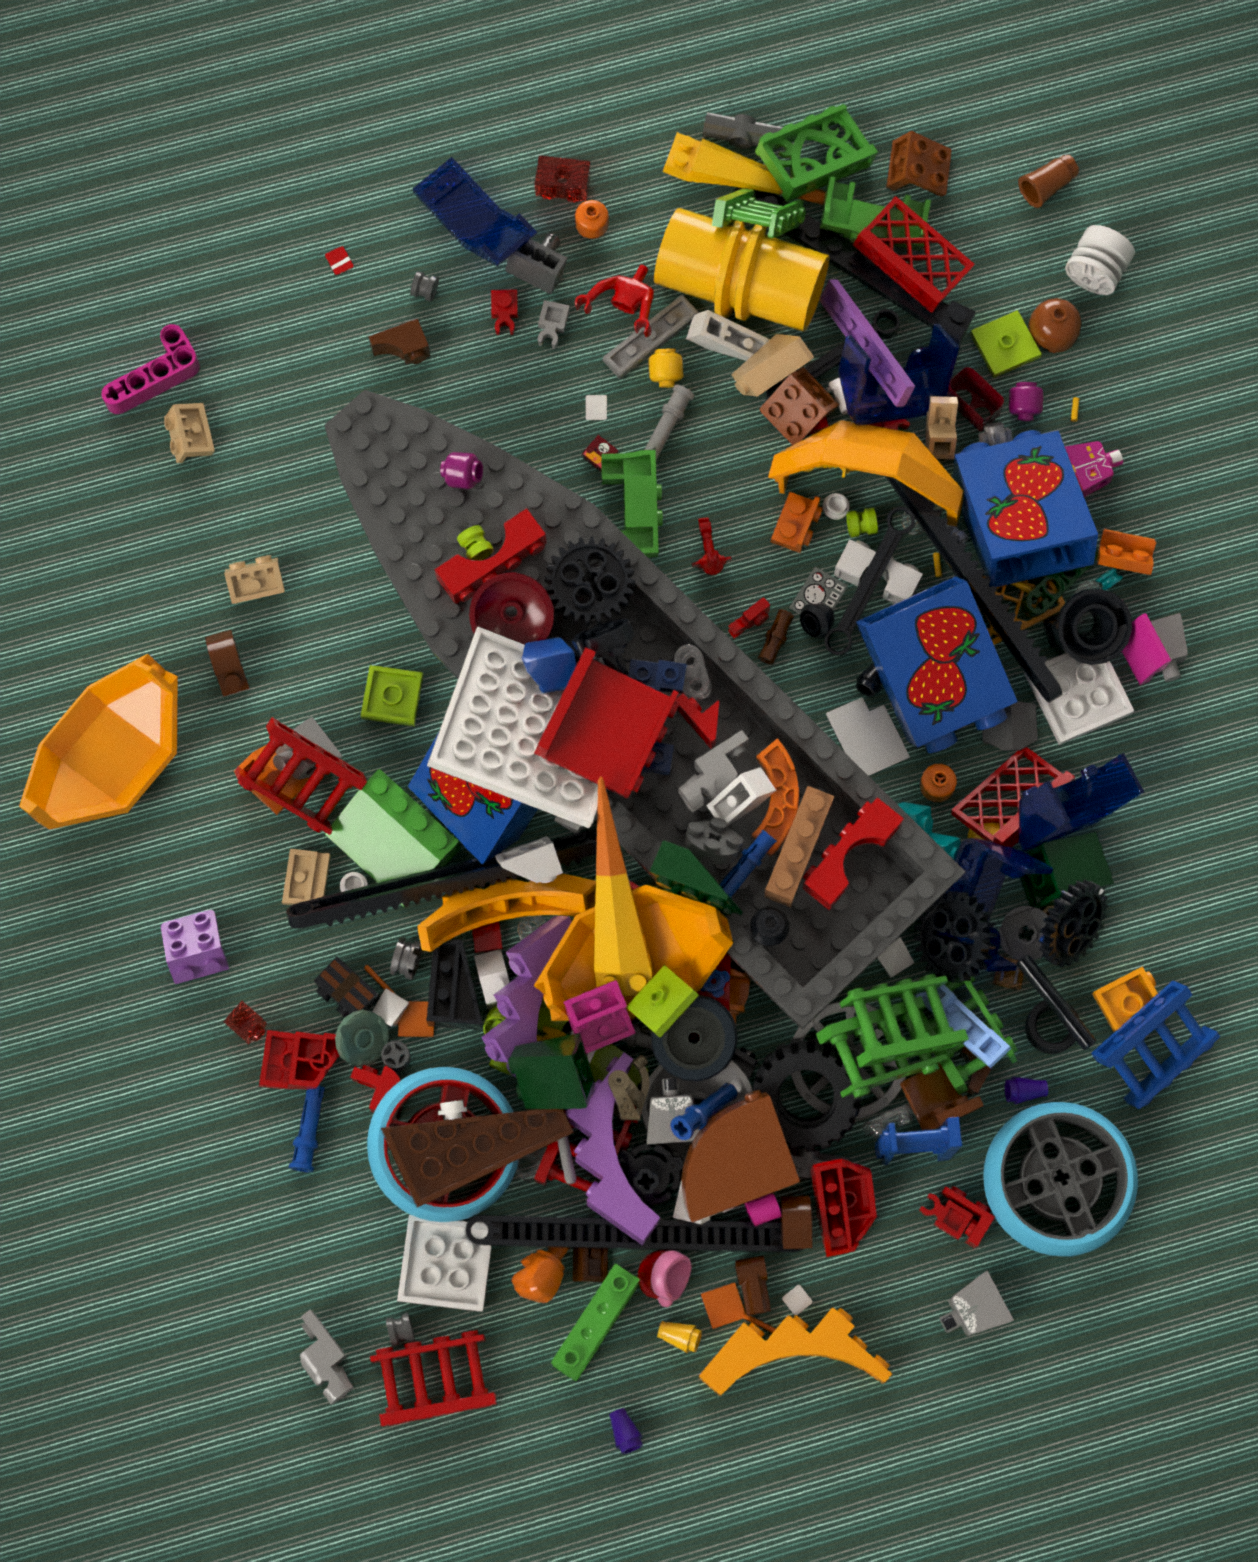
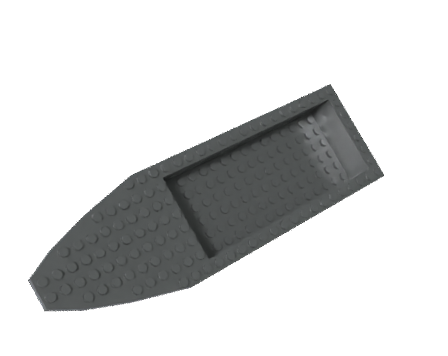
M367 390L361 392L324 425L341 483L378 561L431 652L457 679L461 673L474 636L469 620L472 598L465 602L461 600L455 604L437 580L434 569L457 554L467 559V551L460 546L457 537L461 532L475 525L482 527L485 532V540L489 541L494 548V552L488 557L491 558L499 552L504 544V523L527 508L546 533L547 544L537 555L531 556L530 554L524 558L516 569L512 571L506 570L503 573L527 575L538 581L545 588L551 585L545 583L544 576L551 575L547 572L546 566L554 565L551 561L552 555L561 557L559 547L567 551L569 550L568 541L577 546L579 545V537H582L585 544L589 543L591 536L594 537L595 544H599L600 540L604 538L605 547L614 542L615 553L623 549V559L630 558L631 565L628 568L634 569V576L630 577L635 580V587L630 588L633 590V597H625L629 601V606H619L621 609L620 616L614 612L611 613L613 621L629 619L635 634L633 640L628 642L627 646L623 648L624 653H622L628 673L631 659L658 663L659 660L687 664L683 693L688 699L693 697L702 708L701 713L719 700L716 744L713 748L741 730L748 737V747L745 748L747 751L735 760L729 758V761L738 773L737 777L750 770L762 768L756 760V756L778 738L795 766L799 786L798 808L807 786L834 796L832 807L805 873L812 865L819 866L824 860L821 857L823 852L831 843L834 846L837 845L842 839L839 836L841 831L849 822L853 825L860 818L857 813L867 801L872 804L878 797L904 818L902 826L884 847L876 844H863L855 847L846 855L843 860V869L849 881V886L830 910L826 909L803 890L804 879L801 881L791 908L764 897L765 889L784 843L771 857L767 853L761 860L762 864L759 867H755L731 897L743 914L742 916L734 913L731 916L724 915L728 919L733 944L727 951V954L801 1030L965 874V871L593 503L501 448L421 408ZM450 453H473L482 462L483 477L474 488H451L446 484L444 477H441V463L446 460ZM599 559L589 562V565L594 568L600 567L603 564ZM578 561L577 564L585 573V582L588 581L591 584L597 601L602 602L603 599L595 590V582L589 579L582 561ZM570 571L564 577L568 580H573L578 577V574ZM605 583L601 588L605 591H612L616 586L613 583ZM581 595L577 598V601L582 604L588 603L591 600L587 595ZM558 603L553 604V625L546 639L560 637L575 654L576 651L572 643L575 635L585 629H592L597 623L595 619H591L590 625L586 626L585 619L581 618L580 622L576 625L573 615L565 620V610L556 613L555 607ZM510 606L506 609V612L509 615H514L517 609ZM605 617L601 618V623L608 621ZM661 692L667 696L672 694V692ZM677 710L672 719L666 718L663 726L668 729L661 743L674 745L670 775L640 773L644 777L643 782L637 793L631 791L628 799L606 789L619 844L655 881L657 879L649 871L663 840L686 848L684 841L689 823L711 821L712 818H715L706 806L712 801L707 796L702 795L704 805L691 812L678 793V788L695 773L699 775L694 768L695 760L712 749L708 747ZM770 796L761 805L727 826L741 836L744 841L736 861L729 864L712 863L713 858L704 856L703 860L697 858L719 884L742 857L743 854L741 852L744 849L747 850L755 841L751 836L767 814ZM596 810V813H595V816H594V819H595L596 821H597V810ZM681 894V895H680V896H682V897H686V898H689V899H690L689 896H686V895H684V894ZM762 908H777L788 918L789 933L786 939L778 945H762L751 934V919Z

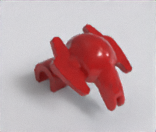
M709 517L699 518L698 524L700 535L703 539L705 555L699 561L691 563L692 567L703 569L708 575L715 576L722 571L723 565L732 561V557L722 556L714 549Z

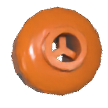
M587 200L578 206L575 213V224L580 235L589 239L599 238L604 235L609 225L608 210L604 204L596 200Z
M944 764L929 766L923 772L920 780V790L923 796L933 802L948 800L953 795L957 785V777L954 771Z

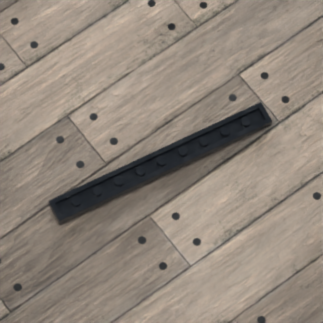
M736 187L733 192L738 191V190L743 189V188ZM754 190L753 197L757 201L781 206L789 204L774 193ZM805 214V219L803 223H800L799 227L784 233L808 249L829 255V263L936 331L949 307L945 302L942 301L935 311L931 313L854 247L851 242L834 231L820 228V222Z

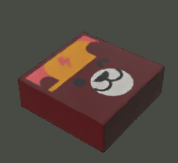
M597 435L582 452L581 457L601 472L602 454H619V450Z

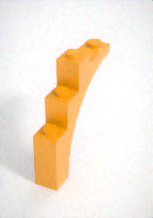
M562 873L557 875L555 880L548 883H536L531 880L524 882L507 878L504 883L497 879L495 885H490L486 889L474 887V890L470 891L468 887H464L463 893L453 890L452 896H448L447 893L442 896L443 905L417 926L421 948L424 951L432 952L446 941L464 932L501 920L537 915L575 917L577 914L595 907L596 881Z
M832 1307L811 1333L806 1330L809 1326L800 1317L795 1315L792 1318L787 1315L767 1341L762 1338L764 1332L751 1322L748 1326L743 1322L698 1377L721 1396L736 1380L753 1369L774 1360L795 1356H821L843 1361L865 1371L882 1384L888 1380L892 1373L887 1370L890 1365L879 1355L873 1358L865 1351L868 1346L855 1335L852 1339L848 1336L855 1327L851 1323L853 1318L842 1308L835 1310Z

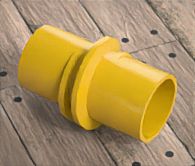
M682 208L675 210L665 230L654 271V282L656 285L712 302L715 306V313L726 319L735 310V317L742 321H746L753 315L802 332L807 330L816 311L826 280L830 260L829 255L780 239L769 238L766 235L765 226L755 225L752 230L745 229V222L735 221L733 225L730 224L720 228L712 226L713 218Z

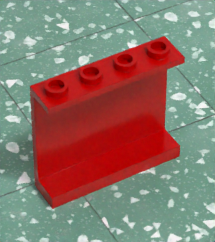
M585 648L534 754L598 784V780L602 776L606 789L628 799L631 791L637 793L643 782L644 777L640 775L643 766L649 768L656 752L652 751V747L655 741L661 743L668 729L663 724L667 717L673 718L679 706V703L675 702L679 692L673 690L671 696H667L593 660L596 652Z

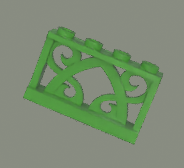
M842 104L837 107L831 106L816 116L813 114L809 115L797 124L790 123L778 132L764 134L759 139L755 153L757 156H760L782 189V196L786 202H789L826 186L830 177H835V181H838L870 167L878 151L873 144L870 145L847 112L846 105ZM839 124L845 132L844 136L841 139L838 138L839 128L837 127L836 130L832 131L829 129L830 126ZM848 139L851 141L855 149L851 145L846 143ZM805 140L816 141L830 146L826 154V164L822 165L811 158H800ZM783 147L785 152L779 151L778 155L783 158H790V160L778 159L773 150ZM838 150L836 155H839L841 158L834 159L832 156L833 152ZM807 165H809L813 168V170L806 171L805 168ZM790 167L792 179L784 168Z

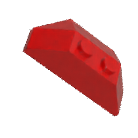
M844 1159L813 1164L810 1169L813 1192L826 1257L854 1252L859 1245L858 1242L867 1233L877 1217L871 1170Z

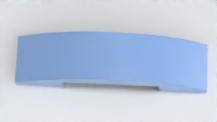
M943 984L937 991L949 1027H953L954 1031L965 1029L969 1040L964 1042L963 1045L988 1067L992 1068L1011 1047L978 1019ZM926 992L919 993L916 997L921 996L925 1007L933 1014Z

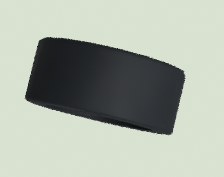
M1043 1000L1033 1007L1026 1018L1025 1031L1027 1039L1034 1048L1043 1053L1057 1054L1064 1052L1076 1041L1070 1032L1066 1038L1056 1043L1045 1041L1037 1032L1036 1024L1039 1016L1045 1011L1052 1010ZM1069 1004V1006L1072 1008V1010H1073V1011L1076 1013V1015L1079 1017L1078 1013H1077L1076 1010L1073 1008V1006Z

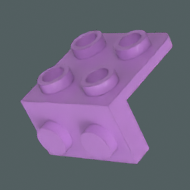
M213 910L167 921L161 925L166 963L175 984L229 970L228 961L220 941L216 915Z

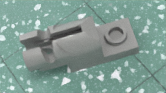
M743 730L695 760L694 768L699 775L695 773L678 788V793L691 812L704 805L702 795L707 796L709 800H713L737 778L738 773L729 761V758L735 760L747 751L745 748L748 747V737Z
M309 1310L301 1316L305 1322L302 1328L311 1340L314 1337L318 1340L300 1354L301 1364L316 1386L329 1382L327 1388L323 1391V1395L333 1405L354 1388L343 1366H338L347 1356L316 1314Z

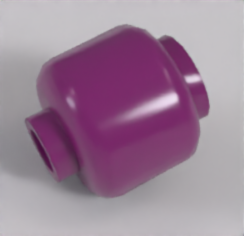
M1017 382L1016 387L1009 390V412L1012 415L1018 416V421H1034V416L1040 415L1043 412V390L1037 387L1035 382Z
M452 452L445 461H442L440 474L451 488L472 489L482 480L483 464L473 453Z

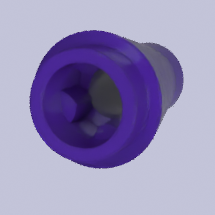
M1013 1076L1005 1081V1098L1007 1102H1013L1016 1105L1036 1098L1047 1097V1081Z
M625 1408L615 1410L609 1414L616 1449H620L621 1454L624 1455L643 1446L641 1441L643 1436L628 1416Z

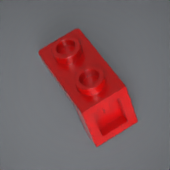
M945 1186L940 1193L942 1196L979 1218L978 1221L972 1219L964 1232L968 1236L965 1243L975 1249L995 1216L990 1214L991 1209L983 1203L976 1201L974 1204L965 1198L967 1194L955 1186L948 1188Z

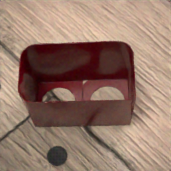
M970 367L963 368L951 379L946 393V397H957V411L980 432L984 430L985 425L992 423L1000 415L1004 403L1002 395ZM961 389L969 391L972 395L971 403L968 405L955 392ZM984 407L990 411L991 416L985 420L984 424V419L974 411L976 408Z

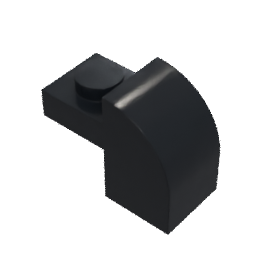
M951 301L933 335L926 357L950 368L976 311Z

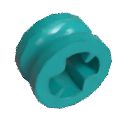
M1111 568L1096 579L1097 583L1100 582L1102 584V590H1107L1123 578L1122 575L1117 574V568Z

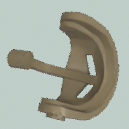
M642 1054L632 1061L641 1075L642 1086L640 1091L624 1071L615 1070L608 1077V1085L616 1100L613 1113L619 1120H641L640 1115L650 1085L649 1074L645 1068L648 1061Z

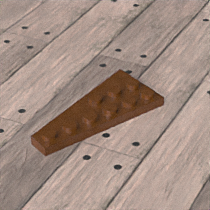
M535 1109L380 1128L416 1208L574 1133L563 1109Z

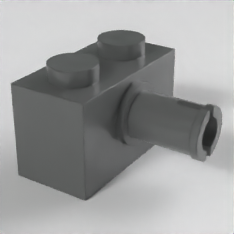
M549 233L545 236L543 242L539 244L521 234L509 252L505 272L552 294L563 277L567 257L555 252L561 244L560 239L555 235L552 242H550L553 234Z

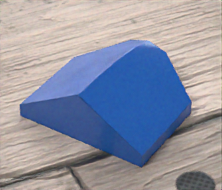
M560 637L529 642L524 645L523 663L527 673L539 685L540 691L548 693L565 690L576 668L574 651Z

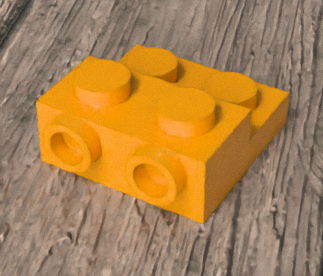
M1142 966L1094 991L1092 995L1113 1032H1115L1158 993L1155 989L1156 982L1149 971L1145 972Z

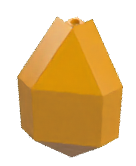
M840 420L775 454L773 457L768 478L775 479V482H778L779 493L785 494L791 474L820 465H830L894 477L947 510V525L955 527L958 525L963 505V490L914 433Z
M146 654L89 685L38 745L19 807L49 830L128 813L177 754L178 676L166 671L149 654Z
M643 885L632 890L652 961L653 976L665 965L695 992L699 991L733 944L728 919L716 907L652 886ZM595 907L574 917L534 984V987L543 993L544 1002L550 1009L552 1021H569L563 1001L597 988L594 972ZM636 995L623 996L626 1005H628ZM626 1008L630 1020L636 1018V1016L629 1009Z

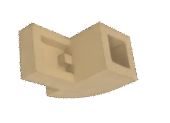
M930 397L929 412H927L926 448L936 459H954L957 441L955 428L958 408L957 397Z

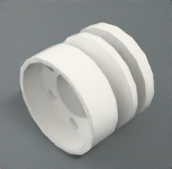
M1092 225L1085 230L1078 243V248L1073 251L1065 270L1071 280L1083 289L1099 295H1109L1114 292L1118 282L1121 280L1122 272L1126 271L1135 254V250L1129 240L1119 232L1101 225Z

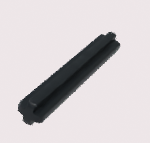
M1027 954L1019 959L1017 962L1019 969L1082 1049L1087 1050L1096 1042L1095 1037L1031 956Z

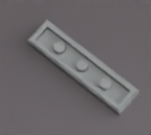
M682 294L649 320L652 331L649 337L644 336V329L646 327L641 328L638 334L634 332L603 357V362L621 379L653 354L655 350L659 349L692 322L693 316L699 312Z

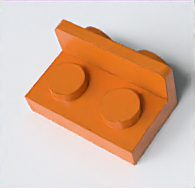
M789 492L771 537V543L801 553L803 545L809 546L814 531L810 530L813 521L818 523L823 510L819 506L820 497L815 496L814 500Z
M1104 529L1098 548V565L1151 575L1154 566L1153 553L1156 540Z

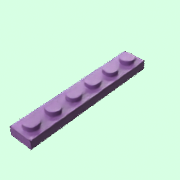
M838 279L829 280L819 301L896 407L905 406L915 385Z

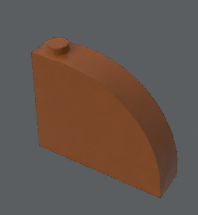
M756 1090L744 1095V1100L734 1103L714 1115L707 1125L695 1136L686 1155L682 1172L683 1201L691 1222L800 1182L768 1093H761V1090Z

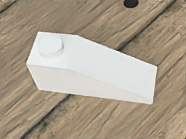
M709 310L693 316L686 338L708 350L745 361L770 340Z

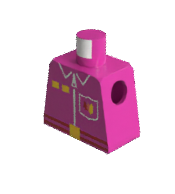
M1099 441L1065 446L1084 497L1108 485L1114 475L1112 468L1123 465L1120 451L1117 449L1105 453Z

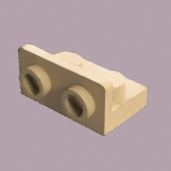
M173 404L167 415H165L164 423L166 430L170 433V450L175 455L176 462L183 463L186 457L212 456L215 450L204 404Z
M271 555L255 558L256 563L245 565V561L229 564L230 569H226L224 574L232 604L284 593L285 589L278 558L272 559Z

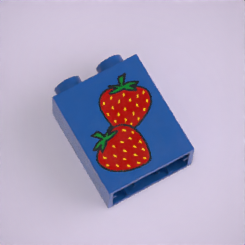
M1035 430L1025 431L1017 435L1010 442L993 446L984 442H978L965 447L961 453L954 455L953 479L963 490L961 511L981 567L985 571V578L991 579L989 587H1000L1094 564L1098 532L1058 430L1045 434Z
M958 577L950 578L856 621L906 740L917 748L924 745L927 753L946 749L958 741L955 730L973 722L977 730L994 727L1008 718L1004 708L1018 702L966 580Z
M436 736L408 787L483 865L519 840L538 808L427 766L437 739Z

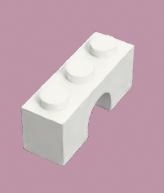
M849 539L835 567L834 576L858 587L876 551L871 550L870 546L862 541L854 542ZM892 556L882 575L887 583L882 598L896 604L913 596L923 573H920L918 568L911 564L905 563L903 565L895 561Z

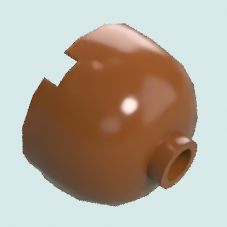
M1059 298L1047 299L1040 303L1032 312L1028 330L1039 348L1049 349L1048 352L1052 353L1064 352L1075 344L1080 335L1082 326L1081 316L1075 305L1069 301Z

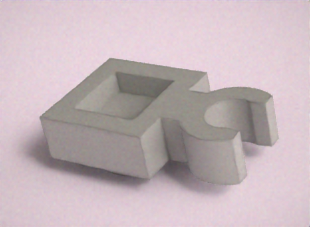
M544 300L538 322V328L544 329L538 335L539 346L543 345L545 338H551L553 340L552 349H556L558 345L556 332L564 333L570 305Z

